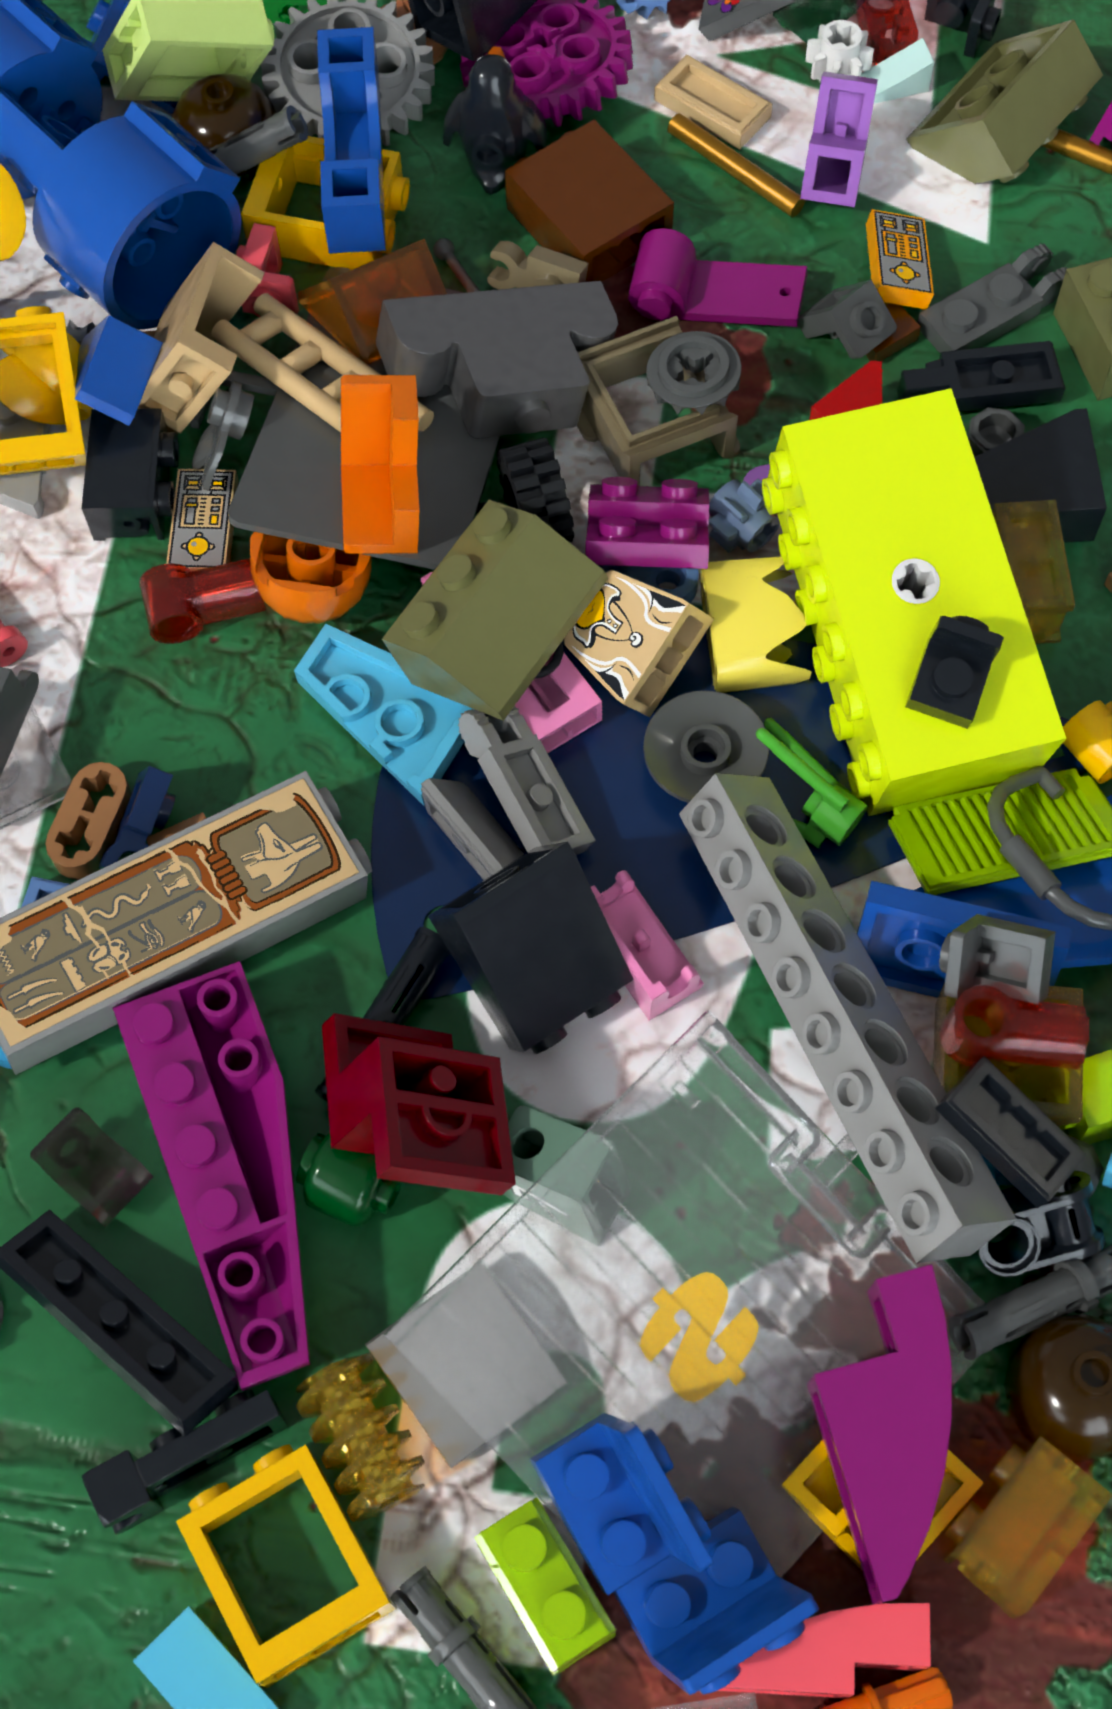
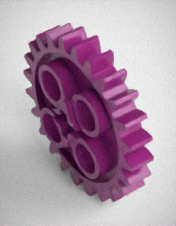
M537 0L493 45V47L502 48L506 60H508L513 68L517 86L523 91L525 96L536 104L543 113L544 119L551 118L556 127L562 125L563 115L570 114L578 121L583 120L582 108L586 106L596 111L602 110L600 97L615 99L618 96L616 85H626L628 83L627 70L633 69L630 30H626L625 18L623 16L615 17V10L612 5L600 9L599 0H588L584 4L581 3V0ZM461 56L462 63H460L464 87L467 89L469 73L476 61L473 62Z

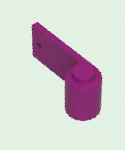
M667 228L654 229L647 232L641 239L628 299L633 308L642 316L651 320H663L677 316L679 320L797 327L808 271L807 266L697 260L693 242L685 234Z

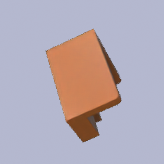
M344 375L341 377L343 550L348 554L418 553L420 509L417 450L419 416L416 375Z

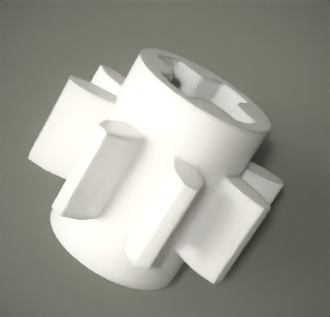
M835 20L826 26L823 24L819 25L818 39H808L805 61L812 64L811 79H818L821 83L823 71L861 77L862 71L871 70L874 48L866 46L868 31H861L857 24L848 20Z

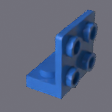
M604 1412L530 1458L534 1469L597 1584L606 1595H610L670 1555L698 1572H702L714 1564L703 1542L712 1537L711 1531L701 1512L688 1496L681 1500L678 1499L665 1475L674 1469L672 1460L663 1443L651 1428L641 1432L640 1428L633 1421L627 1422Z
M733 1506L707 1522L712 1537L703 1542L714 1563L702 1572H698L670 1555L613 1592L652 1665L688 1695L694 1694L699 1690L702 1694H709L725 1687L740 1674L741 1667L739 1663L763 1647L767 1651H772L791 1643L805 1630L803 1621L819 1610L812 1594L776 1575L741 1510Z

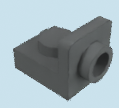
M871 279L834 289L801 314L798 325L806 339L829 334L831 339L839 338L851 359L862 358L897 329L894 319Z

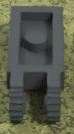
M1040 243L1038 246L1035 245L1033 249L1030 248L1023 252L1012 265L1010 263L1003 265L920 312L917 322L921 326L920 332L939 353L981 348L1040 314L1042 308L1053 303L1059 296L1068 268L1062 267L1055 272L1045 275L1032 288L1027 281L1043 272L1048 267V264L1051 263L1052 255L1054 254L1044 243Z

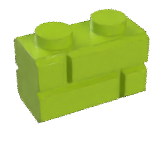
M538 1497L525 1503L474 1537L479 1550L528 1635L535 1643L539 1654L553 1677L615 1637L616 1629Z

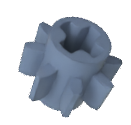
M759 478L751 485L746 481L741 483L737 479L731 480L723 485L709 502V515L712 517L709 520V525L713 528L709 535L728 553L732 552L737 546L742 550L747 549L749 552L759 550L769 542L780 526L778 516L776 514L770 515L766 509L762 494V481Z

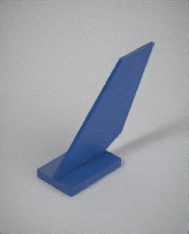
M1112 795L1106 798L1112 806ZM1112 857L1051 870L1062 882L1061 889L1074 901L1094 911L1112 914ZM1022 877L937 895L925 893L922 886L915 890H910L871 880L857 930L858 937L886 986L1039 1022L1061 968L1112 964V931L1089 927L1065 915L1048 899L1041 900ZM976 914L1056 931L1048 997L1040 1004H1034L975 989L970 990L959 999L945 996L946 973L941 972L939 959L946 936Z

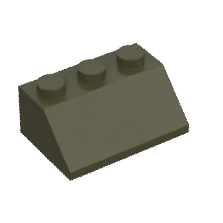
M1074 19L997 41L906 140L912 149L974 184L999 179L1002 183L1011 181L1028 168V159L1039 147L1056 137L1059 132L1058 126L1067 115L1078 110L1087 102V93L1100 80L1103 74Z
M488 500L386 632L382 641L411 684L504 721L608 580V577L601 567L535 514Z

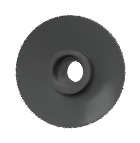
M716 691L685 693L665 703L651 718L644 736L643 752L645 763L654 781L665 792L681 801L689 803L715 773L761 777L767 765L769 748L756 737V731L759 728L765 727L753 709L731 695ZM699 752H709L715 756L716 760L705 763L696 760L694 756Z

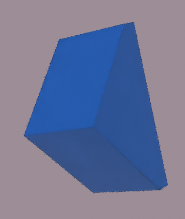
M108 315L84 336L80 344L75 400L130 426L136 415L163 342Z

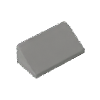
M428 778L421 783V792L426 811L483 880L524 855L521 849L464 783Z

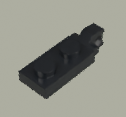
M1041 341L941 352L939 359L926 363L925 368L902 370L897 394L899 400L952 388L958 410L962 412L1061 401L1066 388L1053 343Z

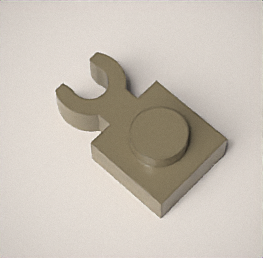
M500 241L491 251L490 258L505 263L509 270L497 266L488 276L487 283L501 290L514 287L524 288L586 282L589 263L536 245L531 253L526 256L525 252L517 244L510 241Z

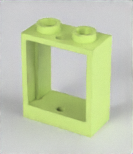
M130 0L102 50L115 100L179 101L182 92L194 81L209 75L229 73L251 80L274 46V27L271 20L266 16L262 0Z

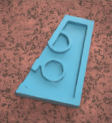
M325 623L294 669L297 682L424 806L421 783L428 778L441 779L465 742L461 739L462 736L459 733L458 718H461V713L473 708L411 684L391 653Z

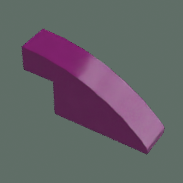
M932 1264L878 1278L868 1289L867 1294L886 1355L816 1373L807 1382V1388L873 1605L899 1597L931 1526L945 1474L952 1421V1365L945 1312Z

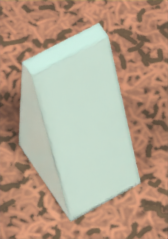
M921 38L871 67V70L861 73V77L878 79L874 104L929 92L934 60L924 38Z

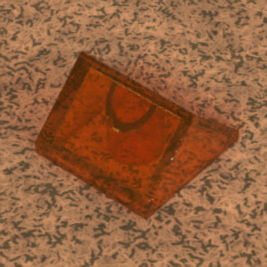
M424 238L299 291L298 302L346 350L364 363L370 364L381 359L376 346V337L383 300L444 295L447 292Z

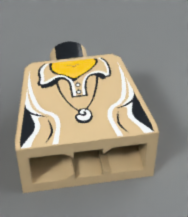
M609 570L606 572L608 580L564 638V645L616 700L651 717L712 624L714 618L680 597L614 570Z

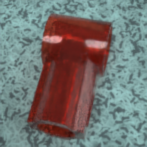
M250 558L191 571L188 567L181 564H161L144 572L139 579L149 633L153 640L160 643H182L199 635L205 624L266 611L265 603L253 582Z
M988 985L973 986L960 995L942 1022L940 1030L941 1045L949 1057L957 1063L971 1066L978 1059L985 1056L990 1061L998 1060L1078 1070L1084 1064L1085 1052L1089 1042V1017L1086 1015L1084 1006L1050 1002L1034 1004L1009 998V996L995 987ZM975 1016L981 1018L988 1024L992 1036L982 1037L974 1034L964 1023L963 1017Z

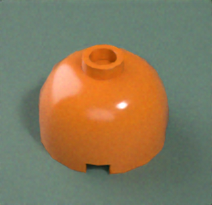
M253 532L250 537V563L254 585L263 601L286 619L299 623H325L340 618L361 600L369 584L372 556L348 554L343 550L258 532Z

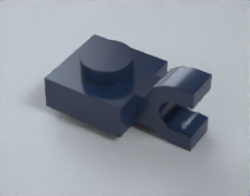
M148 766L138 774L117 830L119 833L116 841L104 853L98 867L99 869L117 862L123 853L134 854L148 847L145 842L152 833L153 827L163 830L176 799V795L167 792L173 777L172 774Z

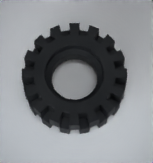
M543 437L499 449L497 451V467L500 472V484L504 490L505 504L507 503V506L535 514L568 542H573L574 531L572 527H574V522L569 511L571 510L570 500L566 496L565 489L567 488L564 478L562 479L560 475L561 468L559 462L555 459L554 450L549 445L547 438Z

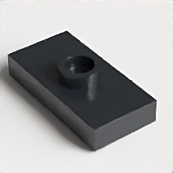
M985 1056L970 1066L935 1107L1036 1208L1043 1206L1053 1198L1087 1155Z

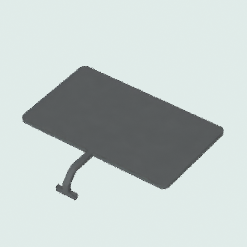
M334 267L325 273L306 321L381 375H388L376 346L382 301L466 292L343 267ZM297 343L295 349H297L301 345ZM323 361L301 374L320 389L342 376ZM232 371L221 385L229 387L231 382L235 381L242 384V390L275 397L229 506V522L239 529L343 550L341 433L266 377ZM443 385L442 389L434 395L417 397L420 403L434 412L431 425L424 431L418 430L417 475L420 509L418 553L363 555L435 570L474 520L501 436L472 437L467 431L451 388L448 385ZM213 395L190 422L191 428H200Z

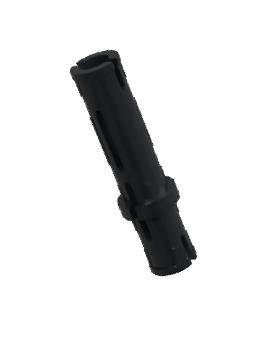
M425 927L417 929L412 942L384 982L383 987L363 1018L399 1025L406 1023L447 956L451 954L438 933ZM325 1076L322 1083L316 1087L315 1093L328 1103Z

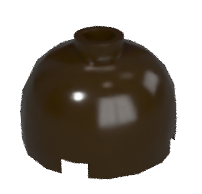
M225 73L209 75L194 81L182 92L172 118L203 146L212 148L249 127L274 116L276 111L266 93L258 85L243 76ZM260 164L237 174V176L242 177L249 174L250 181L254 180Z
M1086 1314L1057 1317L1036 1330L1029 1332L1009 1358L1004 1382L1007 1400L1010 1398L1011 1409L1018 1419L1016 1424L1024 1437L1047 1455L1074 1463L1107 1457L1112 1454V1322Z

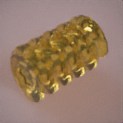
M371 1353L334 1362L304 1380L296 1389L297 1393H304L296 1406L302 1418H318L309 1430L313 1442L317 1444L331 1443L321 1457L325 1467L332 1470L345 1468L334 1483L338 1494L344 1496L359 1494L347 1509L348 1516L352 1522H362L384 1513L411 1498L424 1487V1484L413 1485L411 1481L412 1476L425 1464L422 1455L400 1459L398 1455L399 1450L412 1438L409 1429L388 1433L385 1428L400 1412L397 1405L390 1404L375 1407L372 1402L387 1387L384 1379L362 1382L360 1375L374 1362Z

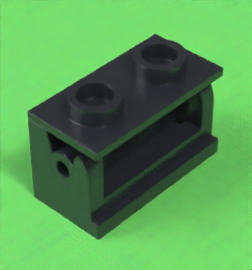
M162 408L137 409L130 426L100 411L91 409L81 509L94 541H105L106 537L144 536L149 533L150 524H153L157 539L164 540L166 517H172L175 488L173 482L169 481L170 467H178L180 450L178 435L176 432L168 431Z

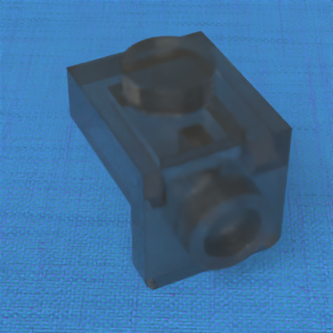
M79 1107L72 1109L30 1153L33 1161L60 1189L104 1227L153 1178L152 1174L141 1162L106 1135L90 1116Z

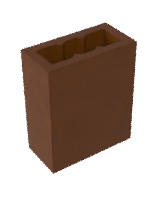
M595 119L575 131L563 134L554 143L531 156L521 158L512 167L505 170L507 209L542 247L589 263L586 282H602L636 262L641 239L647 232L661 228L673 230L674 202Z

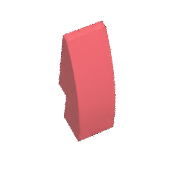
M882 1603L834 1610L807 1618L803 1621L805 1630L799 1637L776 1650L767 1651L763 1647L739 1663L741 1667L740 1674L731 1683L717 1691L847 1699L855 1695V1668L923 1671L931 1667L930 1603Z

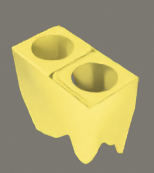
M782 557L708 562V569H701L700 595L703 612L714 618L706 631L713 685L716 692L727 693L791 685L810 679L812 671L784 664L792 656L791 649L782 645V643L802 631L807 624L804 614L796 606V602L784 592L767 584L793 574L788 570H777L784 564Z

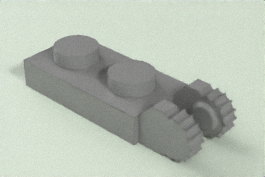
M514 706L504 721L490 715L486 717L485 713L475 709L461 713V718H458L461 739L465 741L464 745L469 754L479 758L477 761L526 851L529 852L539 846L568 842L575 855L585 852L596 840L542 742L538 740L537 734H532L524 717L519 714V708L517 709Z

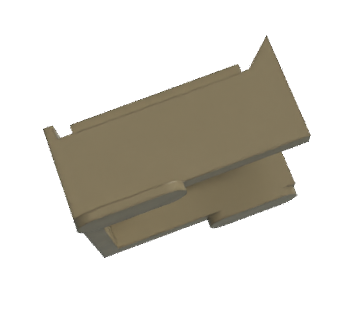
M677 316L577 352L590 381L577 427L585 440L590 442L600 441L619 477L633 478L638 481V486H640L641 463L703 439L710 438L718 454L723 458H734L740 452V443L736 437L738 415L729 412L726 405L724 407L712 404L707 406L703 415L696 410L690 414L632 435L606 389L646 373L649 357L655 348L666 339L683 333L679 327ZM683 368L684 381L693 377L699 382H705L704 370L695 374L689 369L685 370Z

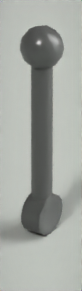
M447 238L437 240L433 246L434 255L438 259L446 261L467 292L480 291L454 255L455 248L452 241Z

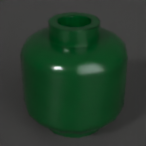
M330 1132L327 1135L317 1133L313 1137L302 1157L296 1176V1182L303 1185L304 1200L310 1208L350 1226L366 1224L376 1211L387 1215L393 1207L403 1183L377 1179L375 1154L332 1149Z

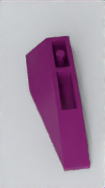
M238 961L113 1008L235 1373L237 1374L241 1390L244 1391L310 1365L285 1083L241 962Z

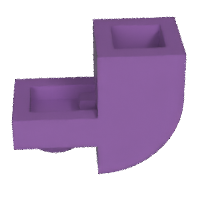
M823 71L800 199L855 207L878 79Z

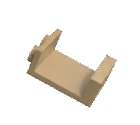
M215 242L211 244L164 307L153 337L163 342L138 409L162 408L166 425L180 434L216 392L217 388L230 375L237 354L214 342L211 336L214 325L219 320L225 319L229 322L262 281L264 271Z

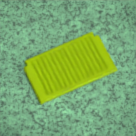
M1076 768L1051 773L1065 788L1063 795L1056 800H1053L1039 783L1020 789L1007 797L1003 807L1006 823L1014 835H1021L1050 870L1112 857V806L1090 775L1080 777ZM999 784L893 807L894 816L888 820V825L925 893L937 895L1021 877L1000 853L1001 844L990 827L987 805L993 789Z

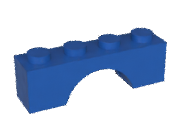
M373 27L317 30L318 76L324 131V161H320L321 208L329 254L386 250L380 84Z

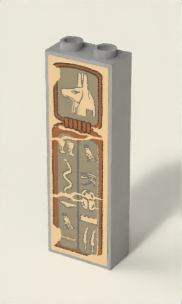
M304 771L1 917L0 1046L15 1075L118 1024L113 1011L114 1007L238 961L241 962L366 899L368 874L372 872V866L361 843L356 838L348 841L337 822L341 821V814L330 791L325 786L317 790L307 771Z

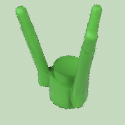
M766 718L764 720L765 728H759L756 731V737L814 789V792L808 798L801 811L810 818L808 824L793 819L802 837L818 849L826 838L841 846L859 824L869 805L841 785L773 718Z

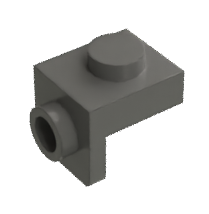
M976 914L950 932L943 942L939 966L941 972L946 973L945 996L959 999L970 990L975 989L1040 1004L1048 997L1056 931Z

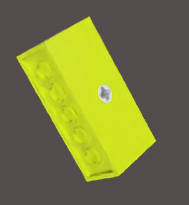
M952 388L782 426L776 450L769 455L770 470L768 477L762 479L763 499L770 515L777 514L783 531L778 537L780 556L783 558L785 569H794L800 588L795 592L796 606L804 614L806 626L811 625L817 644L812 649L814 669L820 683L828 682L835 703L831 704L829 708L832 729L838 741L846 740L852 762L847 764L849 785L852 794L859 799H864V803L869 805L867 809L868 816L893 811V807L1000 784L1012 775L1037 766H1044L1066 740V735ZM940 616L950 618L954 616L972 617L985 623L989 631L1004 637L1000 651L992 661L973 722L968 729L905 707L928 637Z

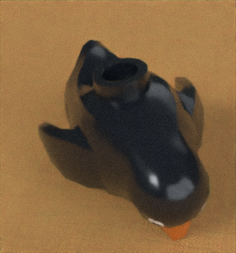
M493 47L487 55L478 58L469 73L467 89L459 93L450 104L443 126V144L449 147L455 132H459L471 171L484 191L490 195L498 193L506 186L505 170L525 157L528 139L532 141L537 152L547 147V127L544 115L536 104L525 96L523 91L517 86L513 68L508 60H506L501 47Z

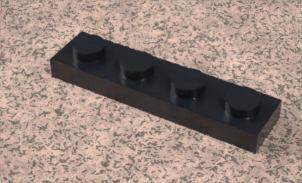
M50 1209L0 1247V1268L184 1437L238 1390L237 1374Z

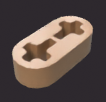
M97 762L89 764L78 771L47 834L45 843L47 854L59 873L69 879L80 880L100 870L98 867L104 853L115 843L119 833L117 830L132 792L125 775L118 767L111 763ZM106 784H110L114 796H102L95 808L89 793L91 791L101 792ZM84 834L90 847L89 851L78 850L73 859L70 858L65 850V846L67 844L77 845Z

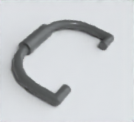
M1037 766L1012 775L997 785L991 794L987 811L991 830L1001 844L1000 853L1041 900L1048 899L1065 915L1089 927L1112 931V914L1094 911L1074 901L1061 889L1062 882L1021 835L1013 834L1005 820L1003 807L1006 799L1016 791L1039 783L1053 800H1056L1063 795L1065 788L1044 766Z

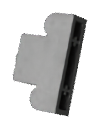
M601 281L387 299L382 301L376 346L388 375H416L417 397L434 395L442 389L443 385H448L451 388L467 431L472 437L484 438L535 433L577 426L590 382L577 352L613 340L618 319Z

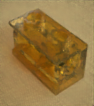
M1056 500L995 503L992 513L1035 644L1060 643L1062 640L1060 627L1066 612L1074 610L1075 600Z
M1042 1436L1027 1447L1025 1451L1014 1443L988 1476L998 1487L984 1506L981 1508L971 1499L945 1533L955 1544L943 1560L948 1565L956 1559L959 1560L961 1563L957 1567L958 1570L997 1603L1012 1619L1028 1612L1112 1497V1493Z

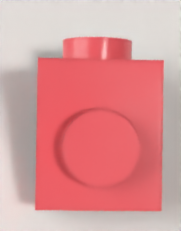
M254 223L247 244L240 245L236 255L265 273L262 281L243 303V312L261 317L254 311V304L261 294L268 293L298 315L299 306L294 280L290 276L279 274L283 263L276 227Z

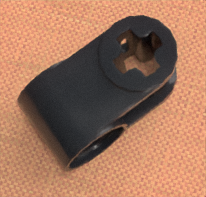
M1074 1170L1053 1198L1039 1208H1036L1016 1187L1001 1190L1017 1220L1010 1224L1013 1225V1228L1006 1239L998 1243H986L975 1252L983 1265L996 1275L1003 1277L1018 1276L1026 1271L1058 1262L1084 1259L1102 1250L1106 1244L1104 1232L1101 1227L1094 1224L1088 1196L1094 1190L1090 1175L1083 1171Z

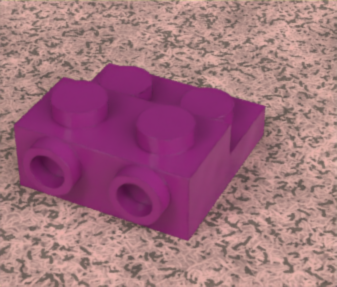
M608 477L602 479V485L590 484L585 555L597 565L708 569L709 488H698L697 482L687 479L662 481V487L638 486L637 480L628 477Z

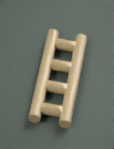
M268 293L261 294L254 304V311L261 317L239 330L225 319L219 320L214 325L211 336L215 341L237 354L238 358L340 433L341 377L320 389L301 374L323 361L342 376L381 375ZM283 332L301 346L279 359L262 347L261 344ZM418 401L419 431H424L431 425L434 412Z

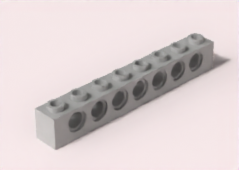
M715 773L679 815L916 1263L971 1256L1017 1220L979 1151L935 1109L938 1103L945 1097L946 1092L770 778Z

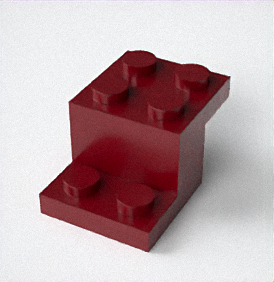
M334 1013L322 1024L332 1149L375 1154L377 1179L493 1195H503L516 1185L500 1057L453 1049L452 1034L338 1013Z

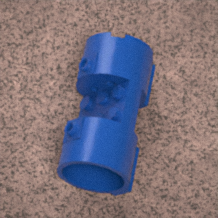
M0 0V163L16 183L22 200L36 195L32 223L36 241L45 253L44 259L61 274L59 282L73 294L86 299L89 297L93 298L110 316L136 329L156 328L164 307L213 242L235 254L241 233V212L238 201L232 192L240 178L169 114L131 101L124 116H117L100 122L103 102L102 89L98 76L91 67L98 51L41 0Z

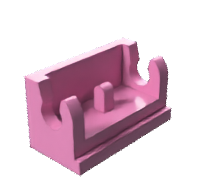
M622 870L616 874V882L606 891L600 893L595 885L591 889L634 979L626 984L625 987L650 1021L702 988L704 983L700 979L697 970L688 962L634 885L635 882L626 870Z

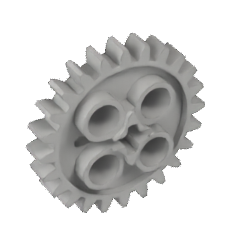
M307 0L308 12L305 14L293 7L288 9L290 25L279 21L274 23L276 36L274 38V46L261 63L263 90L273 104L276 113L291 105L296 108V113L300 112L308 128V136L316 134L318 138H324L318 76L317 30L373 27L379 71L382 144L385 146L390 145L389 131L391 129L406 136L408 134V118L416 121L422 120V104H431V86L435 85L432 46H426V31L424 28L414 30V18L411 13L397 18V2L391 1L381 9L377 7V0H366L365 3L357 2V0H346V2L327 0V4L322 6L316 0Z

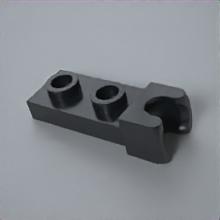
M246 1390L235 1394L214 1410L217 1417L193 1429L185 1437L176 1428L170 1429L156 1437L149 1444L152 1451L149 1454L138 1459L130 1451L126 1450L84 1473L82 1480L104 1528L112 1526L115 1535L133 1528L163 1511V1506L159 1500L163 1495L288 1428L276 1401L268 1390L256 1396L253 1390Z

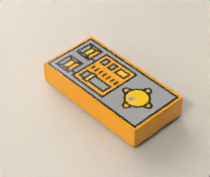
M872 209L866 222L872 282L884 303L927 309L934 296L925 219Z

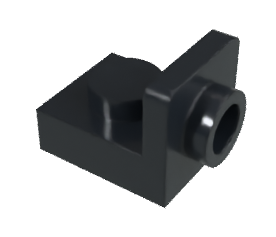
M927 0L924 20L968 33L963 55L974 58L982 40L991 42L1002 9L994 7L995 0Z
M940 616L928 637L905 707L968 729L973 722L992 661L1000 651L1004 637L989 631L985 623L972 617L954 616L950 618Z

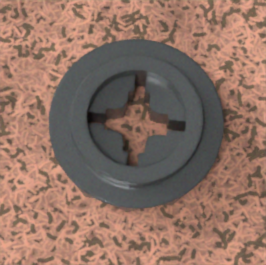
M702 331L680 333L663 341L652 352L646 369L647 384L653 390L657 404L665 402L671 404L677 415L684 408H696L703 415L709 405L718 404L725 407L728 395L732 391L739 390L741 360L731 343L718 335ZM683 368L685 370L689 369L695 374L704 370L705 382H699L693 377L684 381Z

